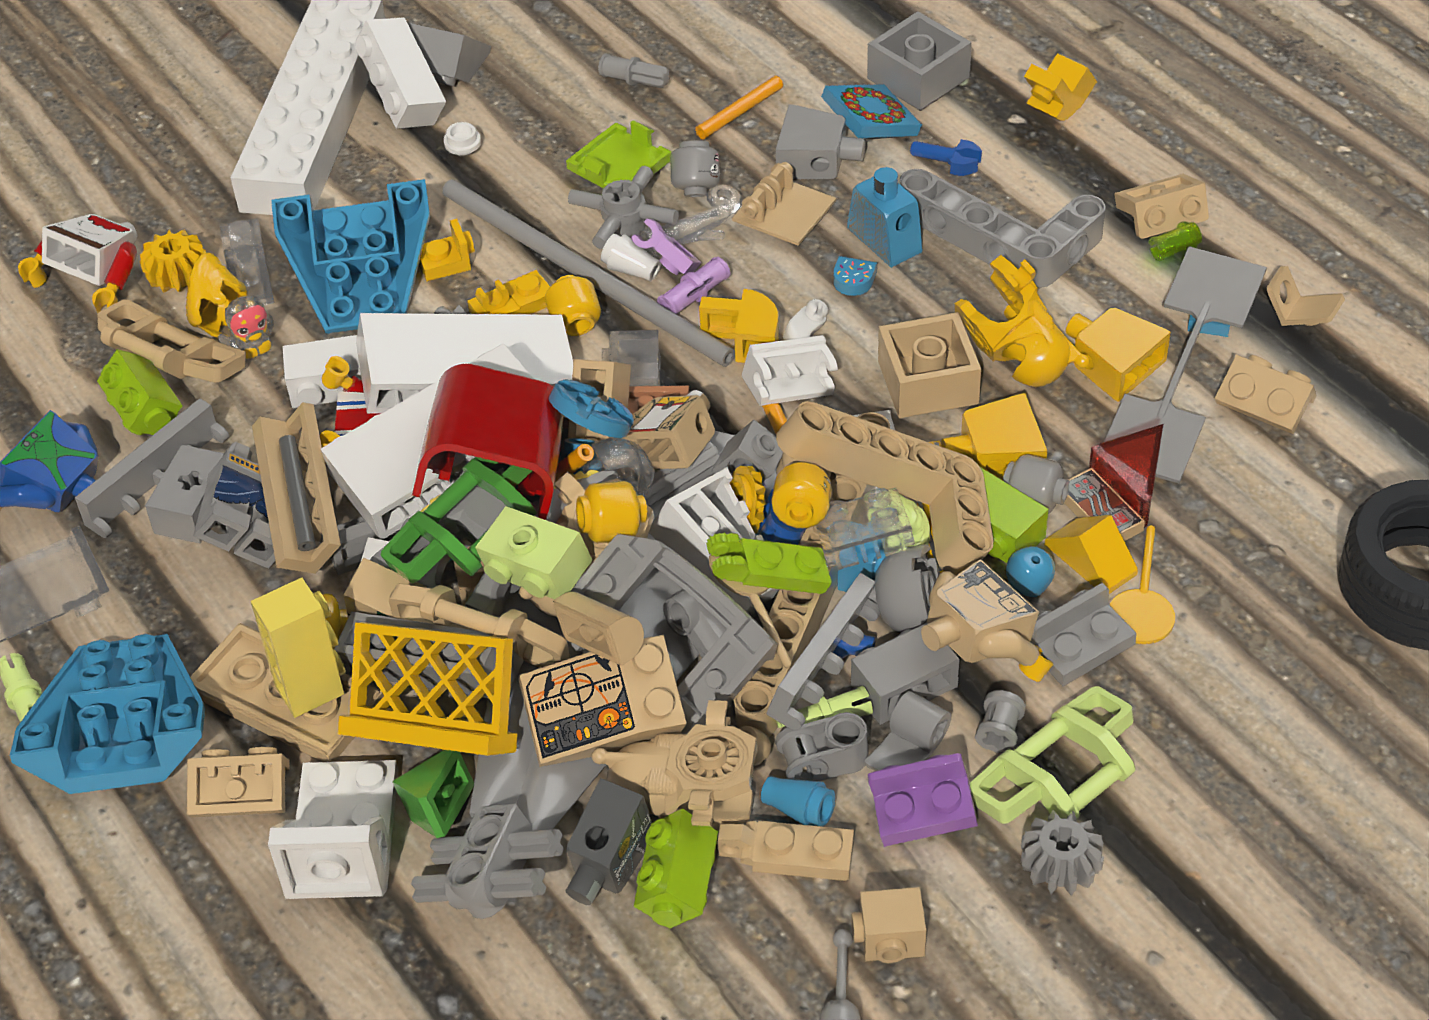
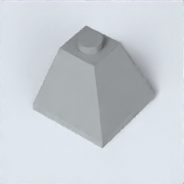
M407 22L437 83L454 86L456 80L469 83L490 54V45L468 36Z

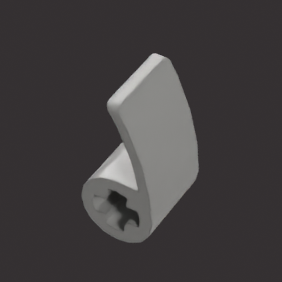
M911 691L906 692L899 699L891 714V732L871 755L864 760L865 765L874 771H880L891 765L902 766L928 760L950 726L951 713Z

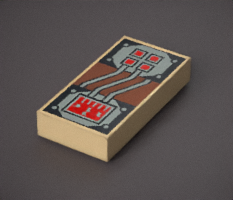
M1093 468L1068 479L1069 491L1064 504L1078 518L1111 515L1124 541L1144 531L1145 521Z

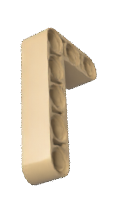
M810 401L802 402L777 432L776 441L778 446L787 456L795 460L811 463L819 468L928 504L937 563L945 572L948 571L957 576L976 561L982 560L993 548V535L984 475L979 465L970 457Z

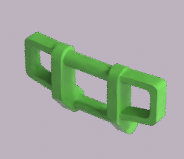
M479 457L471 459L463 467L464 473L423 512L418 510L408 519V522L383 548L381 557L392 570L410 583L419 581L446 554L466 573L473 576L482 567L480 563L482 560L475 547L485 533L467 549L438 522L476 485L501 500L507 507L535 516L537 514L535 508L515 489L532 470L511 465L504 473L499 475L491 470L498 462ZM420 535L430 542L411 562L403 563L399 560Z

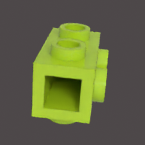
M116 349L108 364L103 367L101 375L97 380L107 396L106 400L122 418L124 427L136 435H154L177 417L178 412L183 406L153 362L134 353Z
M683 808L651 823L645 837L647 844L642 867L637 875L636 881L638 886L633 905L650 916L655 923L669 929L703 914V909L707 903L706 893L710 872L715 861L714 851L718 831L711 826L692 825V814Z

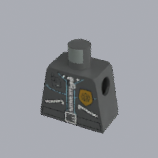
M602 778L598 781L566 849L575 874L565 891L575 901L584 905H591L600 888L612 893H620L644 856L647 844L645 837L652 823L643 795Z

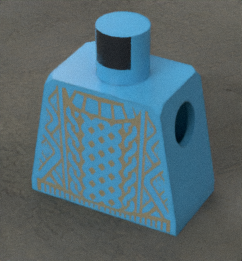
M889 167L876 170L873 177L857 184L853 188L847 228L892 268L922 253L919 206L916 198L898 183V173L896 170Z

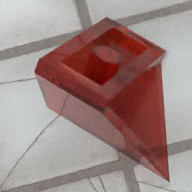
M1164 424L1091 447L1089 469L1093 468L1145 521L1144 528L1148 526Z

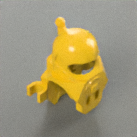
M1000 255L990 263V266L994 269L990 280L1009 304L1004 310V316L1009 321L998 323L988 319L977 311L968 300L960 299L954 303L955 313H959L964 327L971 335L977 347L992 361H1020L1021 364L1016 368L1012 377L1022 384L1035 388L1048 385L1057 380L1070 363H1075L1079 368H1086L1090 363L1089 357L1081 354L1056 326L1053 318L1049 315L1039 298L1038 288L1033 282L1036 275L1034 268L1024 259L1020 262V268L1017 269L1011 262Z

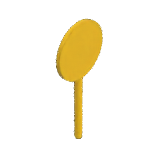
M1152 525L1146 529L1140 589L1124 591L1115 596L1109 604L1137 633V644H1151L1166 638L1171 633L1175 623V612L1170 602L1162 595L1149 590L1155 527Z

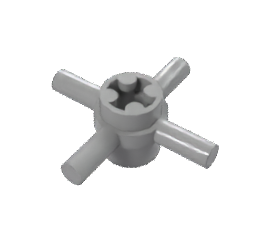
M640 167L632 181L618 180L609 183L603 188L602 195L575 189L570 190L568 195L569 204L601 210L604 223L592 239L595 247L603 249L605 243L613 234L619 236L626 234L630 238L634 234L640 235L645 228L644 219H653L670 225L677 224L679 218L678 210L650 205L645 202L642 191L653 176V172L649 167Z

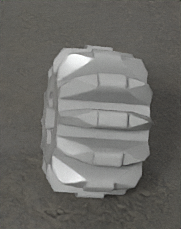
M1054 810L1048 816V821L1035 817L1034 822L1031 824V830L1025 831V835L1022 836L1021 849H1023V852L1021 854V864L1023 870L1031 872L1030 879L1033 885L1047 882L1050 894L1057 889V886L1064 887L1071 896L1076 891L1077 884L1089 888L1094 882V875L1099 874L1103 867L1104 857L1102 852L1104 843L1102 835L1093 833L1094 827L1091 820L1077 823L1074 811L1067 816V819L1060 818Z

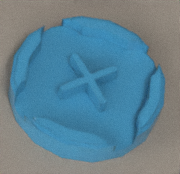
M564 379L555 384L550 393L549 401L562 415L593 432L614 438L627 437L634 418L631 412L618 400L609 397L606 403L598 396L599 391L596 388L578 381Z

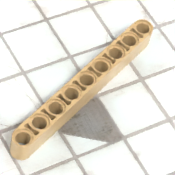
M868 412L858 416V418L890 429V423L884 415ZM831 472L829 477L832 492L827 515L819 524L806 528L799 544L823 549L832 584L823 594L779 590L769 617L792 661V665L789 668L784 667L777 652H775L774 660L766 661L736 695L733 702L736 727L738 729L743 726H750L761 730L768 738L777 729L776 720L768 716L766 712L779 684L816 635L838 583V554L851 524L862 526L870 507L875 486Z

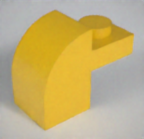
M1057 53L1047 71L1031 64L1024 75L1032 87V95L1027 104L1060 121L1067 120L1081 108L1097 83L1088 67Z
M744 289L741 300L701 297L699 306L700 329L714 338L734 339L735 362L745 363L750 345L779 341L778 311L773 301L764 294Z

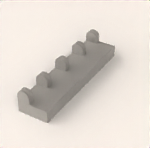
M199 398L78 494L75 500L84 525L101 537L106 538L112 533L108 523L124 510L134 515L141 509L136 500L153 486L158 485L181 445L202 448L213 438L220 443L227 440L229 434L223 426L216 423L212 406Z
M862 573L858 575L779 684L766 712L768 716L795 731L802 727L805 718L802 713L793 708L800 697L813 704L821 700L824 691L819 685L812 682L821 668L831 674H839L844 667V662L832 652L841 640L851 646H858L861 643L864 634L858 627L853 625L859 615L868 621H876L880 615L878 604L868 599L876 583L874 580Z

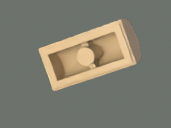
M567 592L553 600L564 638L567 641L621 666L633 659L640 651L644 640V630L642 624L636 618L577 592Z

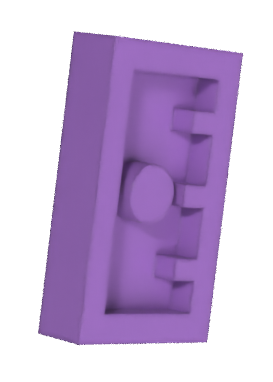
M960 753L936 755L928 760L902 766L891 765L867 775L874 797L879 832L884 847L978 826L969 778Z

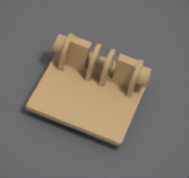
M787 162L776 163L772 167L770 175L763 177L760 183L755 186L754 193L743 200L742 207L732 217V221L799 246L836 202V198L793 182V167Z

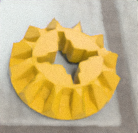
M739 466L732 474L733 479L730 485L738 501H745L750 511L747 519L756 534L760 528V523L764 520L763 510L764 506L767 505L764 501L766 488L762 486L761 473L756 472L753 466Z

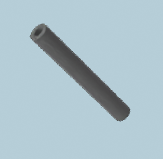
M285 435L279 439V447L297 545L301 551H310L315 548L316 544L296 438L292 435Z

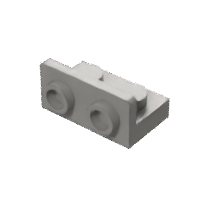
M1103 583L1090 590L1078 592L1071 601L1053 611H1045L1037 618L1030 643L1038 645L1043 651L1041 656L1054 664L1049 672L1062 686L1067 685L1136 644L1137 633L1108 604L1109 589Z

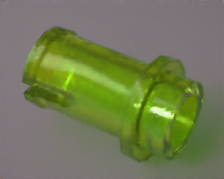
M1182 221L1177 225V228L1150 238L1149 245L1156 244V246L1149 249L1157 261H1163L1169 256L1187 250L1188 247L1197 248V245L1202 242V234L1196 223Z

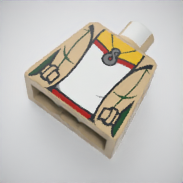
M693 390L687 396L657 397L632 414L634 422L627 437H611L625 470L688 468L715 432L708 413L710 402L706 395L700 391Z

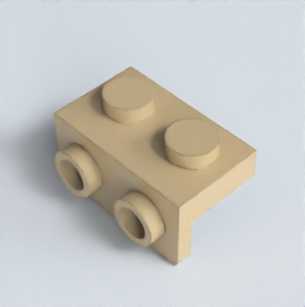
M1236 354L1214 398L1216 403L1294 434L1308 403L1313 404L1317 397L1314 385L1310 384L1311 379L1293 370H1288L1287 374L1272 369L1273 365L1269 361L1259 356L1250 355L1247 359Z

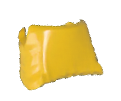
M210 252L204 253L194 263L189 279L185 306L186 316L191 326L202 329L212 337L223 338L225 336L220 333L221 326L231 327L232 317L246 309L248 293L245 285L222 265L217 256Z

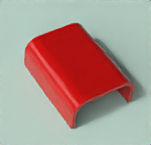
M458 364L447 369L441 376L436 390L412 496L420 497L426 469H432V473L439 474L438 479L449 481L455 452L532 470L517 485L516 490L524 498H527V495L533 497L534 494L541 495L538 518L546 520L554 492L564 417L549 401L553 386L544 381L473 364Z

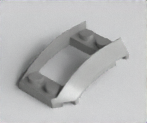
M617 534L578 580L571 592L580 593L619 611L654 567H656L694 597L727 628L677 687L687 723L680 734L687 735L696 724L706 725L708 700L727 701L729 705L761 666L768 660H774L778 643L718 585L664 543L631 535ZM574 643L571 644L576 651H582L583 653L591 652Z

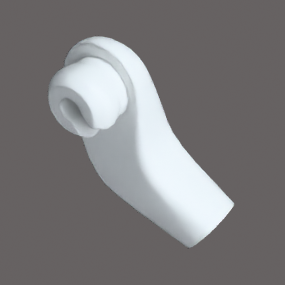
M818 299L810 300L807 306L801 308L788 322L783 333V340L812 336L826 321L828 313L826 304Z

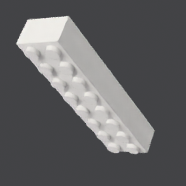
M311 0L232 173L231 182L239 212L273 215L272 199L310 195L315 210L370 78L362 58L357 54L356 38L359 36L366 20L385 19L382 0Z

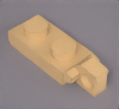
M747 821L746 826L744 824H720L717 841L718 855L741 858V863L752 866L753 872L847 881L850 875L854 830L768 821Z

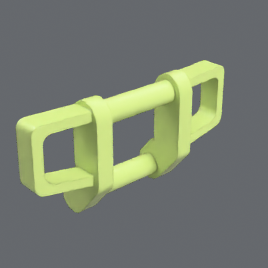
M1095 686L1088 689L1055 711L1051 716L1052 721L1015 750L1007 749L970 782L974 806L1002 824L1011 822L1039 800H1041V803L1050 814L1054 810L1060 818L1067 819V816L1074 811L1078 819L1080 816L1079 811L1114 782L1117 780L1125 781L1135 772L1134 762L1116 740L1134 722L1132 706L1101 687ZM1095 707H1101L1115 716L1104 726H1101L1084 716V714ZM1063 735L1097 755V758L1104 766L1069 795L1053 775L1031 762V760ZM1003 777H1006L1023 790L1004 802L998 801L986 793Z

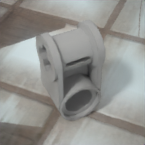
M849 712L805 723L796 731L786 727L779 732L775 739L776 747L780 753L784 754L788 765L786 769L787 779L821 781L844 774L856 773L863 769L865 766L864 760L869 756L866 723L858 715ZM797 738L801 739L799 744H797ZM806 766L807 772H803V767Z

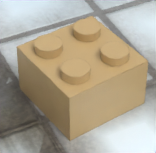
M958 312L879 326L878 363L898 418L979 404L981 367Z

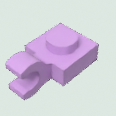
M646 219L644 221L652 230V237L649 240L645 241L638 234H634L631 237L636 246L645 249L654 248L662 255L659 260L660 263L675 275H678L679 272L683 274L695 272L702 263L673 237L668 236L663 231L661 225L653 219Z

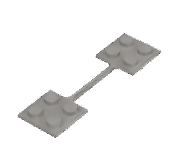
M1188 247L1164 302V307L1190 314L1196 319V323L1164 399L1153 402L1125 394L1097 460L1180 484L1206 417L1177 409L1172 404L1174 393L1204 324L1215 321L1243 329L1267 267Z

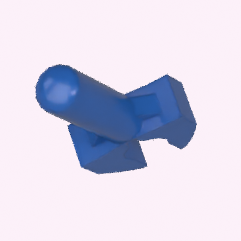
M963 139L953 148L914 141L910 147L912 156L947 162L951 166L950 174L958 176L977 172L978 162L981 163L982 158L980 147L972 141Z

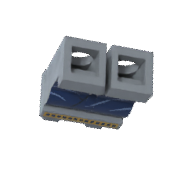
M233 442L208 474L207 487L193 537L228 552L235 545L233 554L269 569L275 562V555L259 464L251 461L252 452L249 447ZM215 521L226 526L227 533L218 534L210 526ZM254 538L263 541L265 551L255 550L249 544Z

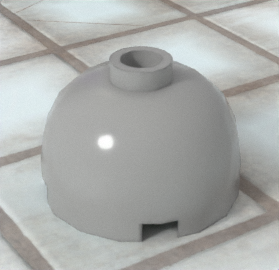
M929 545L910 546L895 550L883 559L876 571V583L869 599L878 604L882 619L894 631L901 633L907 629H915L927 623L931 607L928 601L929 595L940 574L936 558L927 559L925 556L931 550Z

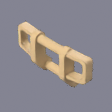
M121 300L97 314L98 330L101 332L100 338L103 344L114 349L135 353L153 361L156 368L179 379L190 376L217 383L234 375L246 366L245 351L219 343L206 336L199 338L168 324L166 318L148 311L131 300ZM126 318L135 321V323L127 327L116 323ZM163 338L183 348L177 351L167 345L159 347L152 343ZM215 359L222 361L220 364H209Z
M397 584L389 599L393 618L475 630L494 637L512 638L513 650L525 662L539 668L570 659L568 642L565 638L528 620L527 613L516 609L509 610L502 614L500 618L457 604L454 590L442 585L430 589Z

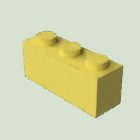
M299 578L250 601L275 687L293 717L296 718L344 695L340 676L345 674V668L338 653L333 649V647L338 645V640L331 625L325 620L331 616V612L320 591L312 593L304 579Z

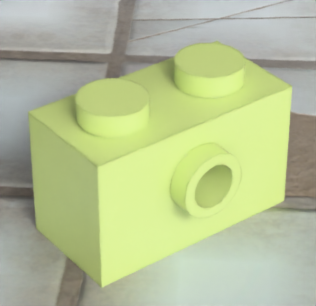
M507 506L504 507L475 547L484 564L485 573L492 580L500 584H507L509 582L523 587L528 593L538 598L547 596L556 599L564 593L571 592L592 562L580 532Z

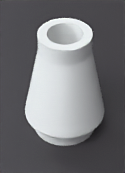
M617 234L611 235L601 253V261L607 264L609 270L644 278L650 282L655 279L661 267L658 259L654 258L643 248L636 246L626 234L622 236Z

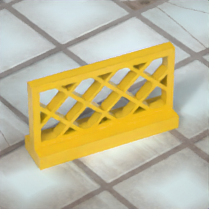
M355 622L350 714L339 716L338 734L486 756L515 753L517 733L508 732L513 639ZM370 634H377L387 649L377 661L369 652ZM412 638H414L424 653L413 666L402 651L403 647ZM429 640L436 641V642L432 645ZM449 642L452 643L462 658L451 670L448 669L439 656V653ZM467 645H474V646H473L471 649H469V647H468ZM487 647L496 648L495 669L487 675L476 658ZM392 659H394L404 674L393 687L382 672ZM429 663H431L441 678V681L430 692L419 677V674ZM467 668H469L479 683L477 688L468 697L456 681ZM373 680L384 695L374 707L366 706L367 686ZM409 685L412 686L421 700L411 712L408 711L399 697ZM447 689L459 705L449 717L445 716L436 702ZM485 693L493 704L492 723L484 722L474 708V705Z

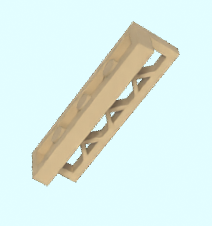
M302 402L287 421L260 416L252 425L276 567L316 574L341 544L325 461L321 452L322 445L314 404ZM285 435H292L296 438L316 544L315 548L310 551H301L297 545L279 447V439ZM321 534H322V535H323V542L320 544V538H321Z

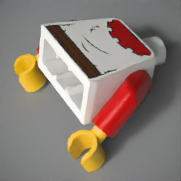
M94 214L42 227V241L34 250L36 256L23 259L18 265V272L25 283L30 281L34 288L42 286L47 280V275L42 268L44 264L98 286L105 283L107 285L106 288L96 290L92 296V301L98 314L104 305L107 304L108 308L118 302L116 293L118 290H123L137 257V249L134 245L137 240L136 229L129 222L118 224Z

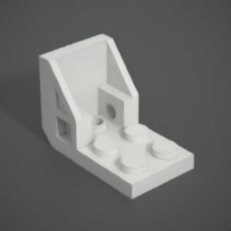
M396 760L303 763L296 820H285L271 827L269 833L268 847L285 899L373 897L385 894L388 887L397 792L392 782L398 778Z

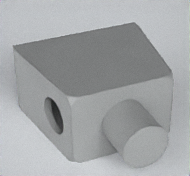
M789 104L775 150L776 163H789L793 167V179H834L838 177L842 159L863 161L865 139L846 137V119L842 115Z

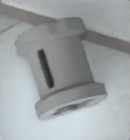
M1003 690L990 692L984 700L986 714L983 723L979 725L976 731L975 739L981 747L996 753H1003L1007 749L1013 750L1017 741L1015 733L1017 721L1024 716L1026 705L1018 695Z

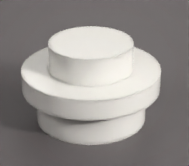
M467 122L452 124L448 127L444 137L446 150L459 156L471 154L481 144L479 132L472 124Z

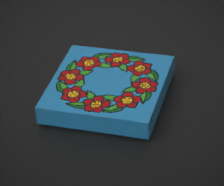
M884 84L825 86L821 95L823 100L836 114L842 115L846 119L847 127L857 138L918 136L922 126Z

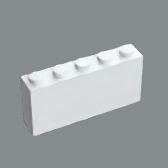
M360 313L356 346L367 414L387 411L404 401L408 396L418 393L440 380L443 373L450 367L458 364H468L482 353L488 352L502 343L507 346L534 379L549 383L553 387L558 381L564 379L572 380L573 359L562 315Z
M504 343L488 352L482 353L478 358L468 363L534 379ZM439 380L418 393L408 396L399 404L372 417L368 422L334 439L330 444L321 448L331 477L380 540L400 530L407 518L412 517L418 510L421 511L429 505L430 499L442 494L464 473L463 467L471 459L475 458V456L455 452L449 481L438 479L439 474L432 473V469H426L420 497L412 496L423 441ZM498 462L491 470L497 472L500 467L504 468L509 464Z

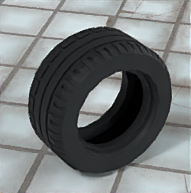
M1409 480L1393 484L1372 494L1358 506L1350 520L1338 575L1345 600L1354 613L1370 629L1386 639L1401 645L1429 650V581L1419 580L1398 569L1386 555L1387 551L1400 546L1421 545L1429 547V480Z

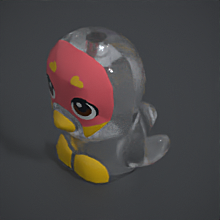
M242 296L231 301L225 309V321L232 335L219 334L218 339L220 343L245 351L246 360L253 359L270 351V335L274 329V320L270 314L266 313L263 303L253 296Z

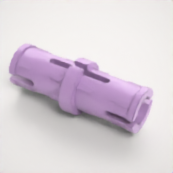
M713 257L697 271L684 274L679 284L657 298V303L678 314L694 301L700 302L701 297H707L709 290L730 277V269L727 263L720 257Z

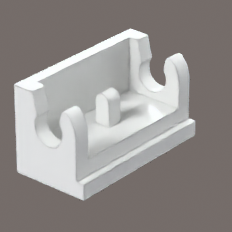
M823 335L749 346L741 376L759 406L833 395L835 385L828 375L827 369L829 371H836L838 366L833 354L825 344L826 339Z

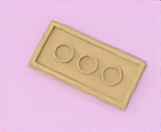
M241 623L230 632L190 677L203 703L321 762H335L355 738L338 734L339 716L350 714L352 676L348 674L340 676L344 695L294 718L275 687L260 632ZM368 685L366 706L374 707L384 695L381 690Z

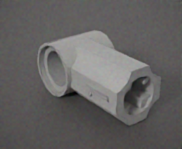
M685 590L665 600L663 604L664 617L670 628L678 635H687L702 658L727 630L714 615Z

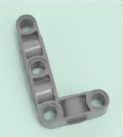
M910 169L900 176V185L912 194L918 202L921 227L989 265L998 256L1002 255L1019 269L1021 266L1020 262L1025 259L1036 271L1033 282L1037 288L1047 287L1054 283L1102 240L1106 205L1102 199L1094 195H1081L1074 198L1052 218L1048 219L1038 229H1035L926 170Z

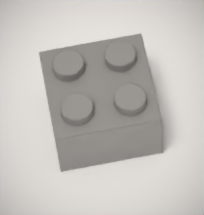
M917 11L868 43L867 79L875 84H884L895 96L918 110H922L970 77L972 42Z

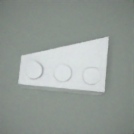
M726 467L666 500L651 525L649 533L656 541L664 543L706 575L754 618L758 614L749 596L739 595L725 588L714 577L709 566L710 554L708 553L706 542L714 534H719V532H725L726 534L734 533L738 534L740 538L764 541L762 535H755L747 519L750 511L745 501H738L730 485L733 477ZM769 588L766 592L759 595L765 609L779 589Z

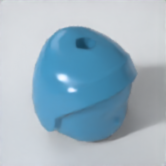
M1031 546L1017 550L1007 562V580L1011 587L1019 594L1030 597L1040 596L1054 578L1055 563L1051 555L1038 547Z

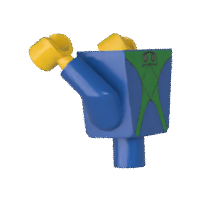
M50 410L0 461V509L2 507H25L62 512L78 494L96 480L93 477L97 471L99 455L88 427L80 423L63 421L59 415Z

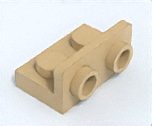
M1179 174L1114 193L1116 208L1134 217L1136 236L1141 239L1203 222L1209 218L1205 183L1186 174Z
M273 747L248 749V755L230 756L229 750L202 751V758H188L187 815L193 818L285 813V770H290V760L283 754H277V748Z

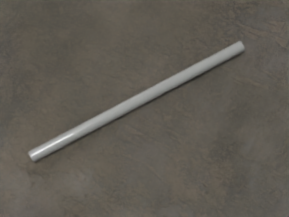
M454 179L445 183L443 195L571 274L588 279L597 290L723 367H727L732 363L735 357V350Z

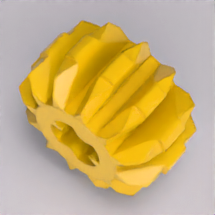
M185 229L177 234L168 230L166 235L154 234L152 242L143 244V252L140 254V265L151 287H160L163 293L171 288H175L180 292L182 287L188 286L194 263L201 254L206 253V250L203 249L202 242L198 239L197 235H188Z

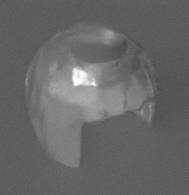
M623 438L602 439L591 446L594 456L583 466L584 474L589 470H597L599 472L614 470L617 473L616 479L618 478L620 481H627L632 484L637 496L643 495L646 497L652 488L655 471L651 460L641 446Z

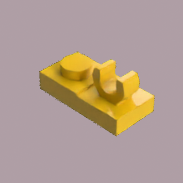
M534 270L504 284L500 280H496V289L486 293L480 287L476 289L475 298L467 301L471 314H533L547 308L545 295L550 285L537 270Z

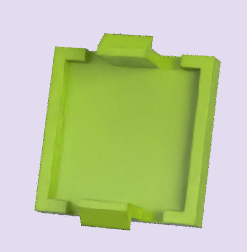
M632 120L630 122L631 134H629L626 127L615 122L567 159L566 164L568 170L604 188L614 181H632L642 166L649 167L654 175L670 162L671 151L662 146L657 148L652 146L651 133L654 130Z

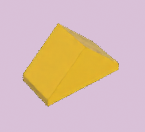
M1111 515L1076 518L1045 539L1044 545L1093 587L1103 583L1109 589V594L1138 574V568Z

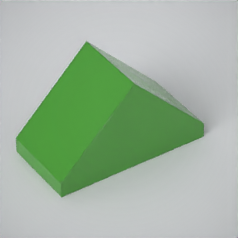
M443 750L392 781L410 820L436 838L446 836L474 787V781L461 753L451 750Z

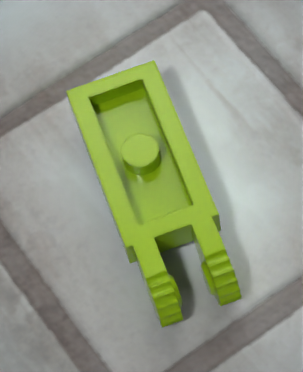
M719 532V534H714L710 536V539H707L708 553L711 556H720L711 565L714 577L716 576L717 579L742 582L743 585L817 594L825 593L832 584L822 548L740 538L738 534H726L725 532Z

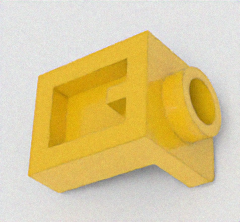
M457 218L449 220L452 236L423 244L419 264L426 281L471 270L469 254L475 253L473 240L469 230L462 231Z

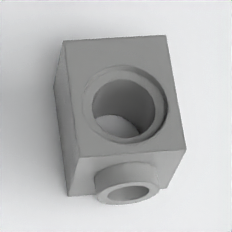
M752 420L726 443L712 472L717 473L727 467L732 475L739 466H753L756 472L761 473L763 483L773 474L783 451L777 444L776 436L756 420Z

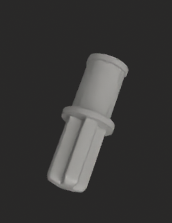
M605 53L599 61L598 71L602 77L625 80L631 86L639 83L663 88L669 82L668 68L642 62L638 57L626 59Z

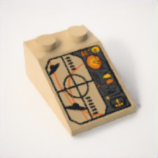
M664 635L644 638L638 654L622 666L593 652H589L521 674L518 678L539 767L592 757V752L597 748H603L607 752H618L627 745L641 741H650L659 733L680 734L687 724Z

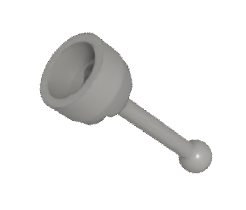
M840 929L833 936V942L838 948L836 1000L829 1001L822 1008L819 1020H860L858 1008L846 999L847 949L851 946L853 937L848 930Z

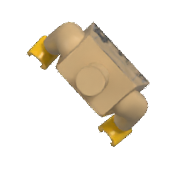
M981 559L957 576L948 571L938 575L928 599L931 606L927 619L928 624L921 629L925 645L932 651H937L948 645L964 661L970 663L987 658L1014 659L1019 662L1020 670L1028 678L1040 682L1054 664L1041 656L1043 651L1038 645L1030 643L1039 611Z

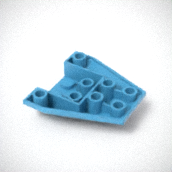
M425 179L387 184L389 199L387 201L314 210L310 195L271 200L275 236L326 334L357 330L360 313H407L430 219Z
M142 634L132 639L112 642L105 640L93 641L87 645L77 647L16 727L10 752L11 762L68 794L164 782L202 738L205 716L204 703L168 634L157 636Z

